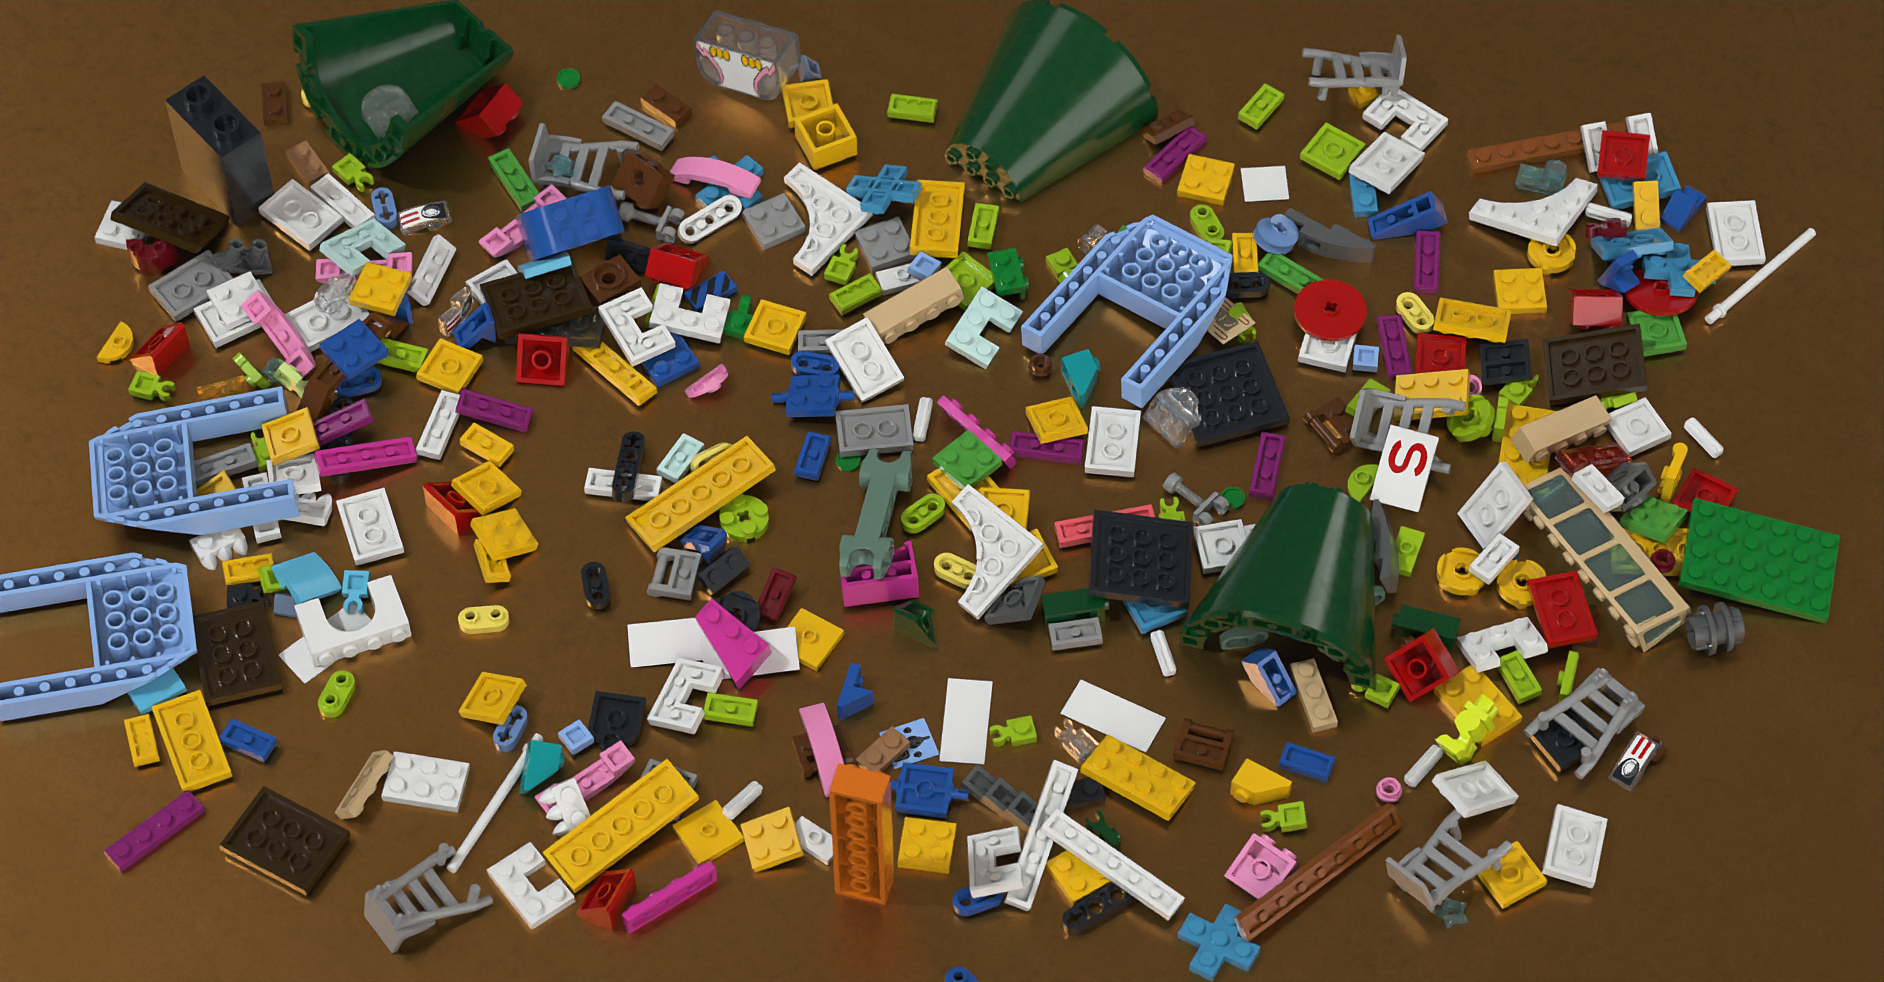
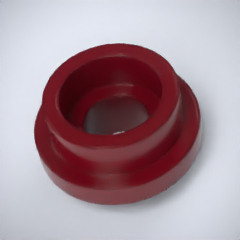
M1667 549L1655 551L1650 558V561L1660 573H1668L1675 567V557Z

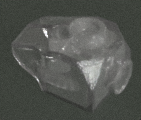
M350 273L332 276L316 291L313 304L317 310L329 315L343 311L348 304L346 300L351 295L356 284V277Z

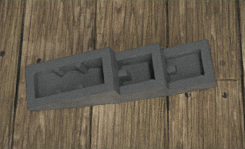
M1374 499L1371 513L1374 525V561L1381 572L1380 580L1387 593H1395L1398 590L1399 578L1398 549L1395 535L1379 499Z
M977 764L961 782L960 786L965 790H969L970 794L998 815L1028 833L1038 803L1023 790L1018 793L1002 778L999 777L996 780Z

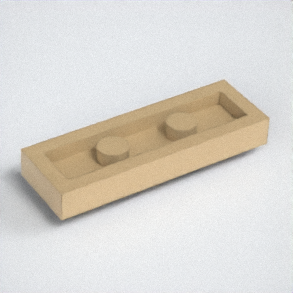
M1314 658L1290 664L1289 670L1312 732L1337 727L1338 721Z
M387 750L372 752L335 811V814L340 819L355 818L363 811V804L375 792L378 780L388 771L389 763L394 757Z

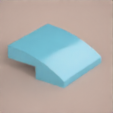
M564 251L518 265L517 270L518 273L522 272L525 278H530L572 264L570 256Z
M315 552L271 567L281 588H288L296 605L339 593L342 589L332 570Z
M172 668L151 682L127 692L136 709L141 715L152 711V706L172 700L186 692L187 689Z

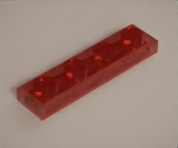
M1617 442L1560 450L1554 457L1561 464L1562 470L1569 475H1573L1575 472L1591 464L1598 471L1615 469L1622 462L1632 461L1630 456Z

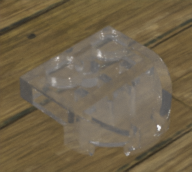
M383 85L374 88L362 100V118L364 122L369 124L378 139L386 135L390 124V117L399 114L407 122L418 115L417 109L406 93L394 85Z
M1185 387L1166 389L1155 395L1142 418L1175 448L1182 447L1191 429L1200 424L1201 414H1198L1197 408L1199 400L1192 391Z

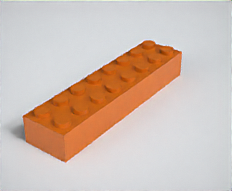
M838 763L829 789L835 893L886 905L894 880L890 775H886L879 770L861 769L854 764L844 765Z

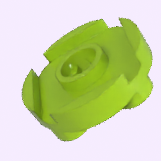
M1471 395L1469 396L1468 415L1447 417V427L1459 442L1486 437L1492 430L1491 425L1495 419V409L1483 396Z
M740 494L720 509V526L727 532V537L731 540L747 542V539L753 537L757 539L766 532L769 526L768 507L756 497ZM747 515L750 520L740 522V516Z

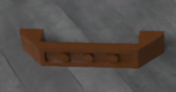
M379 312L370 313L363 321L380 341L384 337L394 340L408 325L407 321L397 315L391 316ZM329 358L309 379L297 408L298 411L307 407L313 422L321 419L331 409L330 395L346 379Z

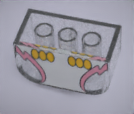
M718 10L713 12L693 39L697 67L704 78L716 86L763 100L776 98L801 63L797 33Z

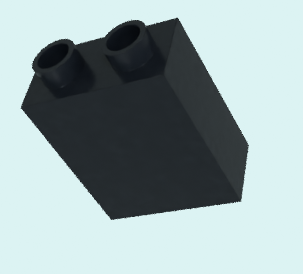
M203 75L165 100L182 170L223 213L230 215L229 219L239 227L259 213L258 207L274 195L261 132Z

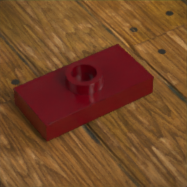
M775 567L772 568L757 602L762 618L778 623L797 580L796 575Z

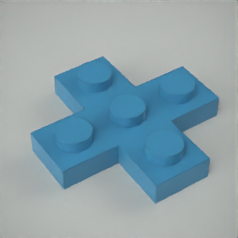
M713 155L712 157H710L711 159L719 160V159H718L716 156H714V155ZM748 155L735 164V166L745 169L758 177L764 174L763 167ZM708 183L709 185L695 196L696 201L705 208L720 198L733 194H730L727 187ZM757 190L752 198L733 195L740 200L742 205L741 211L763 201V195Z
M885 164L877 177L854 175L846 190L850 196L863 199L860 203L861 212L884 214L891 201L914 203L922 191L921 182L905 180L908 175L907 167Z
M1674 243V250L1666 251L1664 257L1643 256V277L1646 279L1668 280L1671 296L1694 297L1696 289L1683 275L1700 260H1691L1689 245Z
M1225 904L1214 924L1189 913L1177 937L1199 948L1189 965V971L1210 981H1213L1224 961L1246 972L1249 971L1260 952V946L1239 937L1240 932L1234 917L1242 911Z

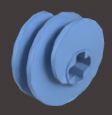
M1281 214L1274 215L1272 218L1261 219L1253 231V238L1262 249L1278 255L1290 252L1299 237V232L1294 222Z

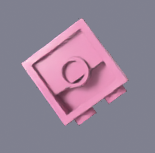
M1253 833L1224 876L1256 899H1259L1292 875L1300 865L1295 861L1297 858L1295 854L1286 848L1280 851L1274 847L1276 842L1267 835L1263 834L1259 837Z

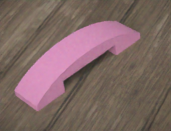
M705 157L677 159L670 171L675 175L673 181L689 184L691 180L723 186L729 189L730 194L746 198H752L761 182L758 176L745 169L724 161Z
M551 184L533 198L535 204L524 212L567 198ZM516 219L501 230L496 227L479 240V244L494 258L507 254L524 244Z
M412 252L388 254V260L370 262L412 274ZM329 258L316 259L317 282L335 286H343L349 283L351 287L355 286L361 273L351 277Z
M257 290L241 305L253 323L262 326L286 358L285 363L294 366L299 371V375L304 378L316 367L314 358L297 329L265 294Z
M820 703L800 708L799 713L813 751L824 795L829 797V789L838 763H844L825 704Z
M621 740L602 752L600 760L573 777L585 802L611 785L635 762V758ZM541 792L535 796V799L547 814L556 803L545 804L539 802L543 794Z

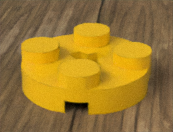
M1568 234L1564 235L1557 246L1531 239L1528 245L1527 256L1535 268H1542L1543 275L1559 273L1567 270L1574 264L1576 245ZM1550 248L1552 251L1557 250V252L1555 254H1550L1547 252V249Z
M1462 547L1452 549V552L1446 555L1444 553L1438 561L1436 571L1440 588L1456 595H1476L1485 582L1470 573L1469 566L1480 554L1472 549ZM1460 568H1465V572L1468 574L1460 575L1456 571H1459Z
M1518 559L1511 560L1498 574L1496 590L1509 604L1515 605L1518 609H1525L1533 605L1527 583L1526 586L1522 587L1517 585L1516 580L1527 581L1529 579L1545 577L1546 573L1534 561L1517 562Z

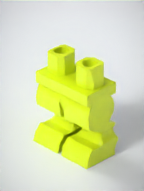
M1484 694L1478 698L1475 704L1468 701L1464 706L1465 710L1460 712L1455 718L1454 722L1460 732L1458 739H1452L1447 734L1435 739L1443 752L1461 766L1472 761L1473 754L1477 749L1475 742L1482 741L1487 731L1491 733L1495 728L1492 720L1499 710L1495 707V703Z

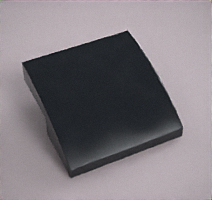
M1528 339L1511 340L1505 343L1479 344L1483 386L1532 380Z

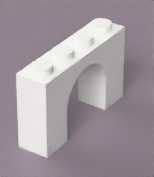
M391 575L367 582L375 614L367 626L357 631L345 632L332 627L325 617L319 598L294 605L297 620L314 667L328 665L335 660L345 657H353L363 651L375 650L382 645L400 642L411 636L409 621Z

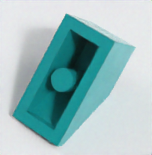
M1089 349L1061 358V373L1079 409L1084 408L1097 383V372L1100 371L1098 359L1092 357Z
M531 740L527 744L519 794H526L556 773L558 768L563 767L565 753H561L562 745Z

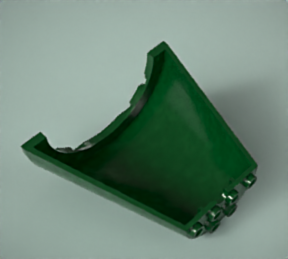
M448 0L345 16L292 26L293 51L299 53L300 63L296 64V69L304 94L317 120L321 118L328 126L325 128L326 134L345 155L352 154L360 162L368 163L367 167L381 168L394 163L506 67L513 57V49L490 28L485 30L483 21L477 18L459 0Z
M1028 0L1019 4L1009 14L946 149L945 158L951 164L958 165L972 176L982 175L984 182L988 186L995 187L1008 198H1013L1021 203L1158 118L1157 100L1155 96L1150 95L1148 89L1151 87V83L1137 60L1119 40L1114 43L1105 35L1107 33L1105 27L1088 15L1063 3L1057 7L1050 5V0Z
M1314 482L1291 485L1280 490L1183 625L1179 635V644L1203 650L1209 632L1215 633L1227 630L1230 625L1245 629L1273 632L1298 641L1318 645L1319 651L1335 661L1340 662L1341 659L1345 663L1343 670L1347 674L1350 684L1375 690L1377 680L1374 525L1369 508L1344 494V491L1340 488H1327L1319 486Z

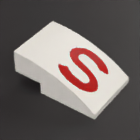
M1390 425L1370 500L1379 499L1381 503L1419 512L1439 437Z

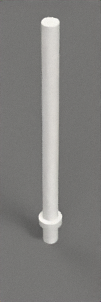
M1809 228L1721 304H1716L1713 307V311L1705 317L1706 322L1712 324L1718 318L1726 316L1727 311L1810 241L1816 235L1815 230Z
M536 733L531 740L543 741L544 738ZM527 744L522 748L523 753L448 864L447 869L450 872L456 873L523 772Z

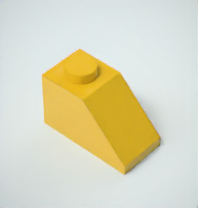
M1246 758L1231 781L1230 794L1240 802H1247L1252 806L1288 798L1291 794L1292 781Z

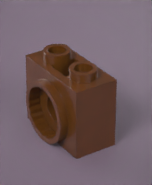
M640 151L627 152L611 185L625 191V197L635 200L638 207L649 210L660 208L675 175Z
M620 254L610 260L598 263L591 271L580 276L590 303L597 311L599 306L641 288L640 278Z

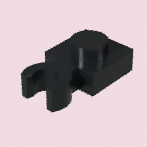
M252 584L227 585V608L261 600L264 602V607L271 606L270 598H262L263 595H270L271 593H264L262 586L254 590Z

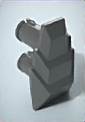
M231 239L227 250L222 253L213 254L216 268L229 270L232 273H240V275L251 271L252 275L273 273L267 250L268 246L262 239H255L252 242L251 248H244V243L239 239Z

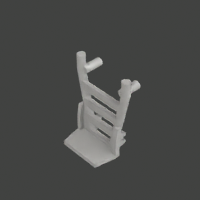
M1396 35L1392 53L1359 52L1358 57L1320 49L1303 48L1302 57L1314 58L1312 74L1315 76L1321 75L1323 60L1332 61L1336 78L1309 77L1308 86L1319 87L1318 100H1326L1328 88L1382 87L1383 96H1386L1387 92L1391 90L1392 96L1395 97L1400 85H1403L1407 56L1401 35ZM1343 63L1351 65L1354 78H1346ZM1362 67L1370 68L1372 77H1364Z
M540 123L529 157L532 183H538L540 187H544V184L548 186L551 184L565 186L586 193L600 189L602 187H599L608 151L616 150L619 163L622 164L627 153L626 150L638 151L639 142L609 141L582 143V139L549 135L545 124ZM589 152H597L589 183L581 182ZM578 153L571 178L564 177L570 154ZM556 156L557 163L554 174L546 172L550 159ZM611 186L615 202L617 203V200H624L625 191L614 190Z
M1370 388L1361 389L1349 438L1353 446L1383 452L1394 408H1403L1399 427L1406 429L1410 428L1414 408H1423L1418 432L1428 434L1434 408H1442L1444 413L1452 416L1455 414V410L1464 411L1466 402L1449 398H1406V396ZM1374 408H1383L1378 433L1375 435L1369 432ZM1434 456L1431 470L1450 474L1451 464L1443 463L1440 458Z
M1597 668L1570 696L1546 712H1540L1538 717L1524 730V733L1531 738L1539 729L1546 730L1549 726V721L1555 720L1586 746L1581 750L1582 765L1574 772L1579 779H1583L1596 765L1614 734L1618 735L1635 717L1638 718L1645 709V705L1638 700L1636 693L1630 692L1616 681L1605 668ZM1598 689H1602L1606 694H1608L1611 698L1620 704V707L1616 706L1613 702L1606 698L1602 693L1598 691ZM1586 697L1590 698L1613 717L1612 720L1607 724L1580 701ZM1571 708L1602 733L1600 739L1597 741L1563 712Z
M1456 809L1443 820L1422 850L1417 847L1398 863L1390 857L1386 859L1389 877L1395 880L1402 891H1407L1419 900L1431 913L1434 912V907L1436 905L1440 906L1442 900L1455 888L1491 866L1495 871L1502 868L1500 860L1513 849L1512 845L1505 841L1497 849L1488 850V856L1481 859L1459 842L1462 839V833L1457 821L1462 815ZM1441 842L1471 866L1463 870L1435 848ZM1429 858L1453 876V878L1444 881L1423 864ZM1415 875H1419L1435 889L1429 892L1426 885L1416 878Z
M441 843L438 852L426 858L401 877L392 881H386L385 884L377 885L375 889L366 892L364 916L391 953L397 952L404 939L435 925L436 919L476 911L493 903V899L489 894L478 898L481 888L479 885L473 884L470 887L467 902L459 904L434 872L433 866L436 864L444 865L446 859L456 854L453 846ZM420 875H423L446 907L438 908L417 880ZM407 885L426 911L418 912L402 891V888ZM392 896L405 915L403 916L402 913L397 915L386 899Z

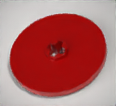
M1642 269L1634 272L1640 283L1625 292L1626 299L1634 308L1656 316H1671L1685 312L1695 304L1698 297L1697 290L1694 297L1671 296L1668 280L1646 279L1643 277Z
M1320 280L1307 285L1299 292L1294 303V316L1301 329L1310 336L1324 341H1340L1350 338L1363 327L1366 320L1367 306L1363 296L1351 285L1337 280Z

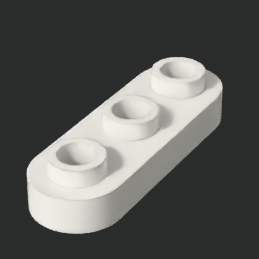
M726 195L681 222L678 228L680 240L687 244L696 243L736 219L742 209L740 200L733 195ZM724 207H731L732 212H727ZM705 218L712 219L713 223H706ZM687 229L693 232L692 236L686 234Z

